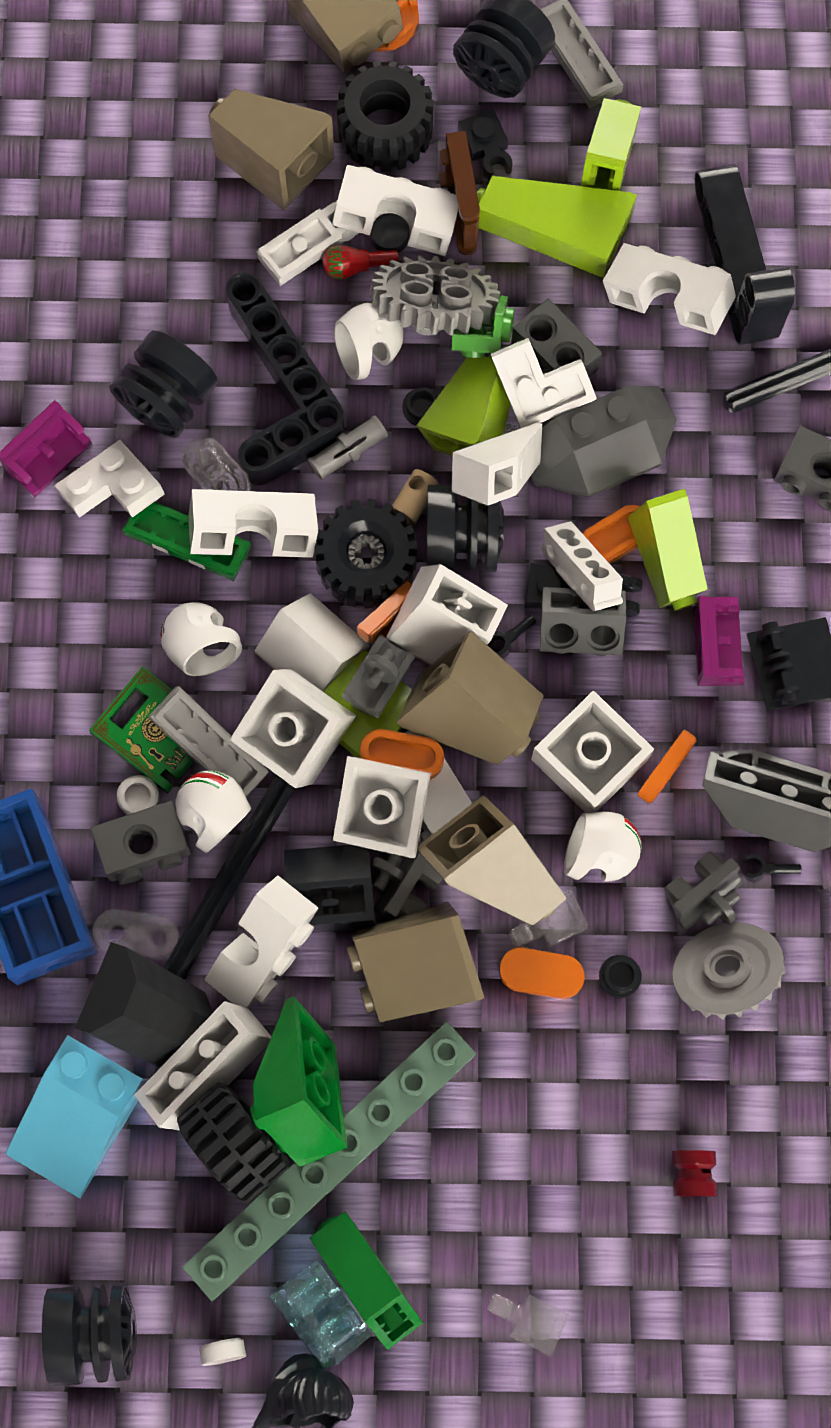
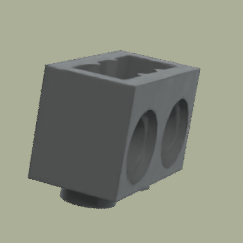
M549 298L513 327L511 345L529 338L543 374L560 368L561 366L558 365V362L563 360L574 362L581 359L588 378L599 370L602 352ZM541 333L549 339L546 341H536L531 336Z
M543 587L540 651L558 654L622 655L626 623V591H621L622 604L592 611L576 591L571 588Z

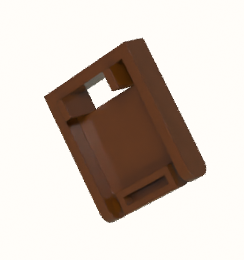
M466 131L446 133V147L439 151L441 166L445 165V171L439 173L440 187L447 188L451 194L457 197L458 213L454 230L458 251L462 255H472L477 250L480 208Z

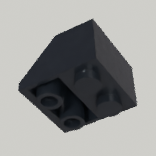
M350 844L284 850L285 881L318 907V910L309 922L314 927L312 933L365 929L375 925L369 848Z

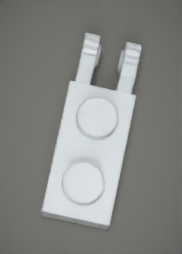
M337 201L323 210L319 208L256 251L257 258L279 286L322 259L330 247L338 244L342 245L343 242H347L354 238L355 235H358L359 232L341 227L335 228L332 225Z

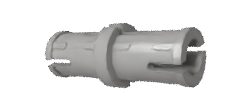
M374 415L348 434L342 432L337 435L336 442L315 456L308 458V462L319 479L323 480L349 461L352 463L358 461L361 453L380 440L387 438L388 433L381 421ZM360 438H362L361 441H359L358 443H356V444L353 445L352 447H349V446H351L354 442H356L357 440H359ZM345 448H348V449H346L345 451H343L341 454H339L338 456H336V457L334 458V456H335L336 454H338L339 452H341V451L344 450Z

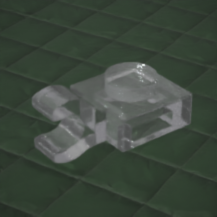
M571 889L563 892L567 899L557 906L552 915L541 919L534 925L524 923L511 930L509 936L515 948L526 946L544 936L548 946L551 947L588 930L589 925Z
M493 1293L487 1306L488 1311L514 1323L509 1334L510 1337L549 1356H552L569 1317L568 1313L529 1294L526 1295L523 1305L520 1306Z

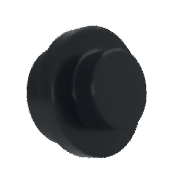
M425 387L410 391L405 396L402 405L406 420L416 426L439 395Z
M614 955L604 961L600 967L598 977L602 989L608 995L615 998H626L634 994L639 988L642 973L637 962L631 957Z

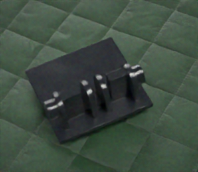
M826 617L784 626H778L777 621L768 622L761 626L762 630L746 634L766 711L831 698V634Z

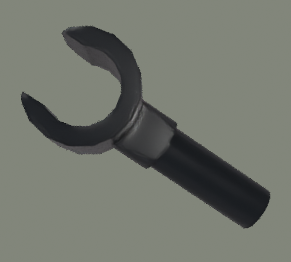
M529 615L506 633L496 631L487 646H490L495 640H503L505 647L496 654L502 659L507 657L511 651V643L536 623V619Z
M748 854L743 859V862L746 863L757 862L762 868L757 874H744V878L749 882H758L765 875L801 874L802 871L801 864L765 862L763 857L758 854Z

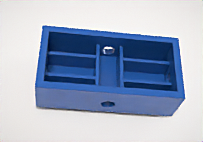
M32 788L0 800V958L8 979L16 985H20L98 953L42 801Z

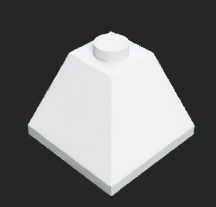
M348 756L333 841L416 858L431 773Z

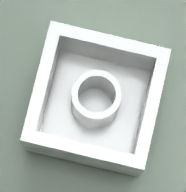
M292 669L273 670L233 733L230 741L294 788L312 785L356 715Z
M592 691L534 748L531 760L585 813L597 812L648 762L654 748L596 692Z

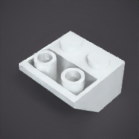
M441 564L421 567L386 639L402 650L415 654L416 658L426 664L431 665L470 631L487 645L491 641L508 605Z

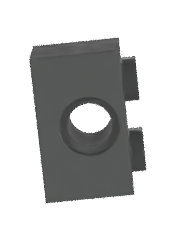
M800 426L774 481L781 484L782 488L791 494L805 495L818 501V504L828 511H831V439ZM821 468L826 470L830 478L822 479L818 477L813 469Z
M172 800L91 827L105 874L111 882L118 880L119 884L132 883L143 878L144 871L159 867L161 871L173 869L184 863L183 858L192 855ZM142 836L153 838L154 844L148 853L142 855L133 853V844L138 838Z

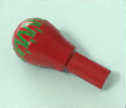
M338 244L330 247L325 252L322 264L324 271L329 277L343 280L360 272L368 271L369 268L380 267L381 265L389 266L391 260L399 262L397 250L368 252L367 249H357Z

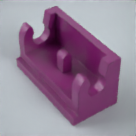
M54 400L0 451V462L4 470L35 498L79 457L92 442L83 433L85 429Z
M699 596L697 603L694 605L698 686H743L745 683L739 619L740 606L737 597Z

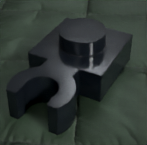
M494 109L458 121V131H466L472 161L480 158L484 159L483 175L488 181L494 176V171L491 167L494 164L502 165L507 175L512 173V158L506 151H503L508 149V139Z

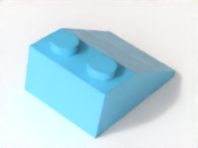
M67 1035L45 1071L5 1154L81 1199L136 1106L138 1100L134 1096L135 1093L147 1081Z

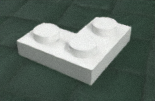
M529 338L491 353L521 428L535 423H542L597 399L581 359L543 374Z
M118 440L55 484L61 497L79 518L111 495L118 500L132 517L165 495L160 483L121 440Z

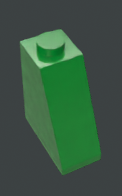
M346 1211L339 1216H333L325 1220L319 1226L317 1232L309 1237L364 1322L387 1350L423 1324L414 1308Z

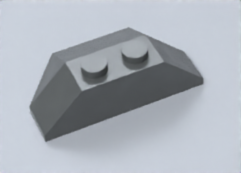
M626 386L551 420L542 428L541 460L530 476L533 485L543 488L546 486L561 492L589 498L661 466L677 419L660 387Z
M753 749L731 750L725 753L720 751L710 752L702 786L731 827L810 852L831 847V773Z

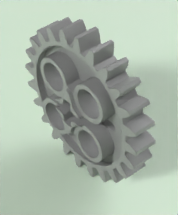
M418 255L417 261L403 257L402 263L391 260L389 266L381 265L380 271L374 272L370 298H372V306L378 307V314H388L387 320L389 322L401 320L400 327L402 328L414 325L416 326V332H421L424 328L430 329L433 335H436L439 330H445L447 334L453 335L454 329L467 334L469 327L481 330L482 323L490 325L492 318H495L500 291H497V283H491L492 277L490 275L481 276V269L469 270L468 263L455 265L454 259L451 258L446 262H440L437 256H434L430 261ZM433 281L438 282L437 309L432 308Z

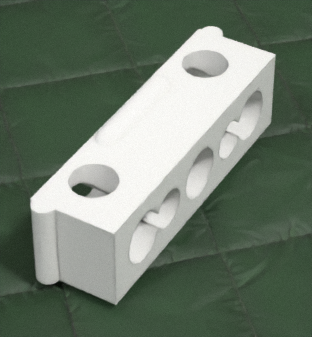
M571 521L544 528L543 545H541L544 556L592 611L622 604L621 590L623 578Z

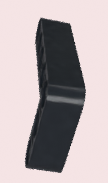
M736 164L698 170L695 172L694 177L695 191L716 267L731 274L736 298L728 311L735 340L738 345H745L779 338L795 299V285L791 270L787 266L766 270Z
M240 272L234 274L226 284L229 310L294 410V413L245 440L238 450V459L243 478L253 485H264L306 462L308 458L315 456L336 442V436L345 432L344 411L259 279L248 272ZM242 294L253 295V297L247 301H240L237 299V297H239ZM264 324L274 326L273 329L267 332L256 330ZM290 355L294 357V359L289 363H280L276 361L280 356ZM303 386H310L315 389L314 392L308 395H301L296 392ZM330 417L336 421L329 427H322L317 424L320 419ZM289 437H297L302 440L293 447L283 444V441ZM256 456H262L267 459L266 463L258 467L248 464L249 460Z

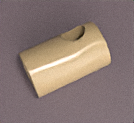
M419 469L413 470L392 504L393 513L397 515L401 511L406 517V525L409 526L416 524L427 506L428 485H439L435 478Z

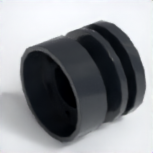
M486 0L475 15V21H472L466 27L464 33L453 45V55L460 69L478 87L495 96L514 98L521 92L525 82L531 78L534 68L543 61L555 44L556 35L551 22L530 0Z
M153 330L147 334L134 352L135 360L139 366L130 363L124 365L121 369L122 376L116 377L109 385V388L116 400L141 423L165 436L177 438L185 429L183 422H189L194 417L193 410L188 403L198 406L203 404L218 384V380L212 368L189 347L163 332Z
M428 485L427 566L441 564L453 571L457 553H466L469 571L476 572L477 553H485L486 572H496L501 549H503L504 509L501 501L485 505L478 504L477 501L467 498V503L462 504L458 503L457 493L452 492V485Z
M115 1283L112 1285L110 1304L105 1285H95L90 1306H85L84 1297L79 1286L47 1289L42 1310V1352L46 1380L49 1386L83 1383L87 1362H92L93 1371L98 1383L108 1381L110 1363H112L116 1381L130 1380L133 1357L137 1347V1324L127 1283Z

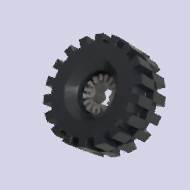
M368 499V506H360V501L354 500L351 501V509L345 510L343 505L335 509L334 518L328 515L323 520V530L318 529L317 545H315L316 566L318 575H321L322 584L326 590L329 588L332 590V596L338 601L344 597L347 599V605L356 608L357 602H364V609L373 608V602L380 601L382 604L407 581L412 582L414 570L416 571L417 541H415V532L412 525H406V517L401 511L395 515L393 513V506L385 503L383 509L378 508L377 500ZM369 547L370 553H377L378 556L372 557L369 565L368 563L364 565L362 559L355 558V556L361 555V548Z

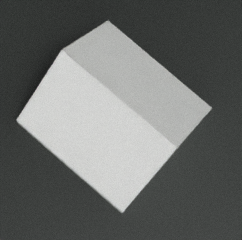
M310 593L280 609L255 649V653L274 670L292 669L321 691H324L362 651H368L370 645Z

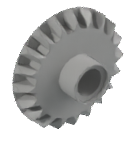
M732 922L730 925L723 923L701 931L683 946L674 963L673 982L681 1001H684L691 1011L698 1010L706 1018L711 1014L717 1015L722 1020L729 1014H735L741 1018L745 1010L752 1008L758 1011L759 1003L763 1000L771 1001L774 989L781 988V977L783 974H786L785 958L777 940L763 928L741 922Z

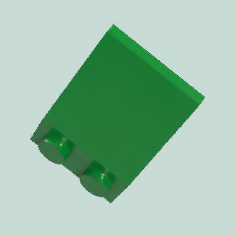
M294 996L290 997L285 1001L253 1083L254 1104L251 1105V1115L257 1128L265 1130L274 1139L276 1146L284 1154L287 1153L299 1167H302L347 1148L336 1044Z

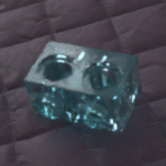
M318 1260L302 1268L269 1295L310 1353L321 1362L324 1369L340 1363L372 1335Z

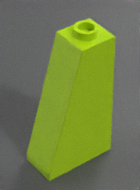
M492 176L487 188H480L477 192L480 208L479 229L604 278L632 218L637 195L625 191Z

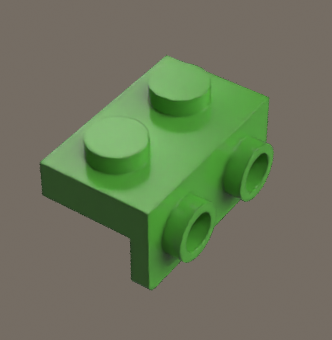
M500 296L495 311V318H492L490 325L482 323L481 330L469 327L467 334L454 329L452 350L461 351V355L465 357L481 358L485 356V353L491 354L501 350L503 342H510L515 308H507L508 296Z

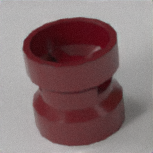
M672 1151V1165L677 1169V1179L673 1182V1196L717 1197V1182L712 1178L711 1169L716 1166V1151Z

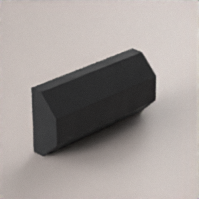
M110 942L75 1028L161 1068L211 1016L213 1011L205 991L131 949Z

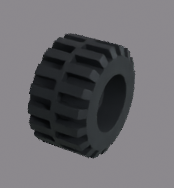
M381 61L373 62V68L367 69L365 65L358 68L357 76L350 74L345 79L346 87H340L337 101L339 140H342V147L346 154L352 152V160L357 164L365 161L367 168L374 170L375 166L382 167V172H390L391 166H397V169L401 170L406 168V161L409 160L414 164L420 159V152L425 153L429 148V140H432L434 100H432V91L429 86H425V79L420 74L413 76V69L406 65L403 69L397 68V62L389 61V66H381ZM380 109H391L401 113L404 118L394 124L381 125L370 121L367 116Z
M217 1082L177 1118L179 1130L192 1151L233 1196L244 1202L251 1203L291 1166L288 1154H284L276 1146L274 1139L265 1130L257 1128L251 1115V1107L227 1085Z

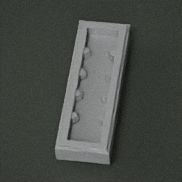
M558 0L540 9L551 22L556 35L555 44L551 50L588 107L591 108L603 102L604 98L609 99L621 93L623 83L569 1Z
M176 686L148 716L157 727L204 771L213 770L234 778L246 797L269 772L255 758L230 741L232 736L179 686Z

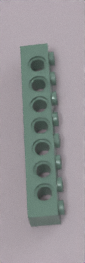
M445 1022L344 1116L347 1148L302 1167L294 1163L182 1268L207 1297L214 1301L475 1057L476 1052L448 1022Z

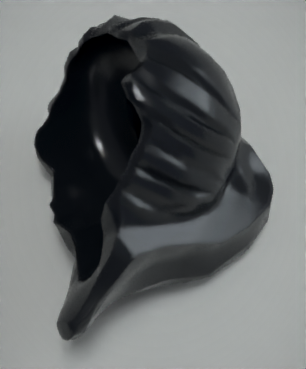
M309 1353L293 1355L284 1362L273 1378L267 1390L263 1407L252 1428H270L273 1426L300 1428L315 1423H321L325 1428H333L340 1421H346L350 1418L354 1399L350 1388L337 1375L325 1370L316 1356Z

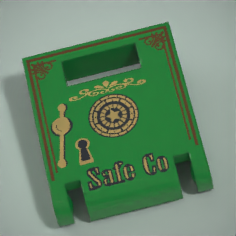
M142 666L89 731L95 738L142 775L151 779L157 787L168 794L173 786L167 779L161 776L166 770L167 773L179 781L195 761L148 718L172 689ZM137 691L146 701L124 728L121 729L112 720Z

